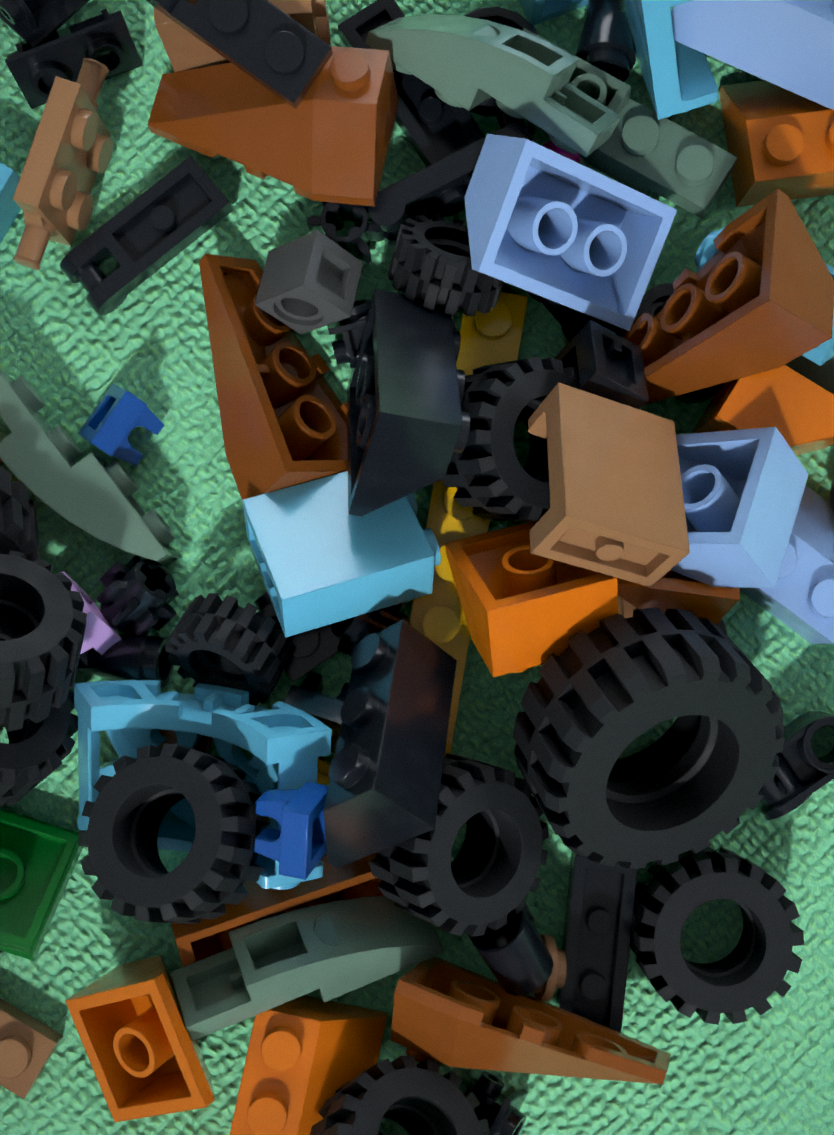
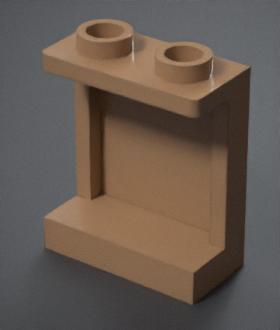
M558 382L528 419V432L547 439L550 509L530 529V553L652 587L690 553L675 423L672 420Z

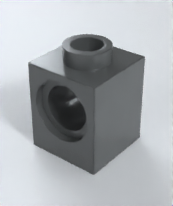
M316 230L268 251L255 305L299 334H304L351 317L363 262Z

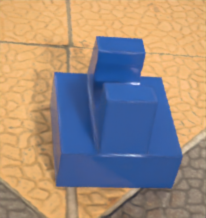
M112 383L78 434L111 457L114 456L137 466L143 455L130 446L128 442L130 431L138 426H143L148 431L158 435L164 424L152 413L146 403L129 391Z
M306 782L300 790H266L256 801V814L274 818L279 823L281 830L265 827L255 838L254 852L278 861L279 875L306 880L327 852L324 807L328 785Z

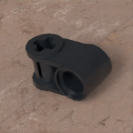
M808 711L799 715L785 726L783 752L776 753L779 757V767L774 777L776 784L774 781H765L762 786L764 796L761 799L763 805L760 809L767 820H773L788 814L804 803L813 792L834 779V747L827 755L822 757H816L811 749L812 737L819 728L829 725L834 732V715L821 711Z
M527 905L518 915L512 912L508 913L507 924L498 930L487 927L484 935L474 937L468 935L501 987L507 993L515 996L527 995L539 989L548 980L554 965L552 955L533 923L535 919Z

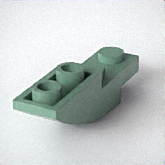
M423 14L399 17L370 31L365 41V44L373 49L389 50L394 70L404 74H413L435 89V94L445 103L454 107L465 108L469 111L492 96L496 99L497 106L506 114L514 118L529 120L549 133L550 140L557 147L570 153H580L586 158L610 139L621 118L620 115L568 83L579 61L578 58L545 40L513 27L489 20L460 15Z
M525 28L522 30V31H524V32H526V33H528V34H531V35H533V36H535V37H538V38H540V39H542V40H545L544 38H542V37H540V36L534 34L533 32H531V31H529V30H527V29H525ZM578 58L579 61L568 83L621 116L609 140L587 158L580 153L579 156L614 180L647 196L653 191L702 219L733 171L738 157L667 118L658 120L654 111L630 99V85Z
M0 370V416L12 431L10 435L0 441V458L13 474L41 501L67 521L95 538L126 552L170 565L178 559V556L169 546V543L176 539L174 533L156 510L152 509L145 514L132 496L139 487L117 459L108 464L104 459L92 452L77 463L75 460L82 455L81 450L63 427L57 425L51 429L39 413V410L46 406L36 389L24 376L21 375L15 380Z
M385 896L361 897L297 909L230 931L228 934L233 946L232 948L172 971L171 975L186 1028L192 1041H195L318 989L325 1003L444 953L443 945L432 924L395 906V901Z

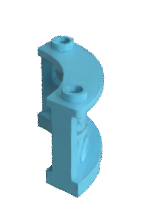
M114 680L74 684V708L78 712L79 813L77 815V827L79 830L88 829L90 817L82 816L86 801H96L99 792L93 786L101 775L114 776L116 772L113 763L124 755L137 759L138 748L148 745L157 747L168 738L162 736L159 729L173 730L177 736V744L191 749L198 744L203 735L213 737L221 758L225 759L227 763L238 766L247 773L244 781L256 784L261 794L266 790H300L306 782L317 783L318 757L331 755L332 729L305 711L281 701L273 704L272 710L249 704L248 691L198 683L195 686V695L175 691L161 692V680ZM106 730L120 758L100 766V731ZM240 747L252 753L253 756L247 759L241 752ZM186 798L173 805L164 816L158 831V849L190 852L194 842L196 824L192 807ZM269 817L270 824L261 826L260 833L267 826L277 830H281V827L274 818ZM258 854L255 864L264 868L256 882L264 889H291L298 886L300 882L323 877L324 863L321 860L306 880L279 875V862L261 854Z

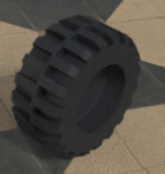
M659 608L634 609L633 617L624 618L621 614H614L599 620L601 627L588 634L584 630L579 631L567 640L569 647L558 657L552 653L540 666L539 672L542 677L538 683L530 681L520 703L525 712H518L513 737L516 740L514 754L517 766L555 834L560 836L564 845L574 853L588 857L590 861L614 867L618 862L621 867L628 869L645 868L646 863L654 861L659 865L679 861V854L689 850L696 854L711 846L709 840L722 831L727 835L740 824L738 817L747 808L753 810L763 798L762 786L765 781H773L779 767V757L776 753L783 752L785 726L782 724L783 708L779 697L772 690V685L719 626L707 618H697L692 612L681 609H666L665 614ZM676 718L667 732L652 745L631 756L618 759L626 747L642 733L657 724Z

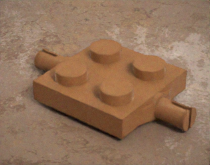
M84 58L82 60V66L76 82L55 77L13 196V200L23 211V224L25 225L13 260L30 269L40 270V264L49 240L72 247L77 231H83L87 227L93 209V197L90 194L97 173L103 174L111 160L113 151L111 134L97 112L99 108L97 101L109 70L107 66L94 59Z

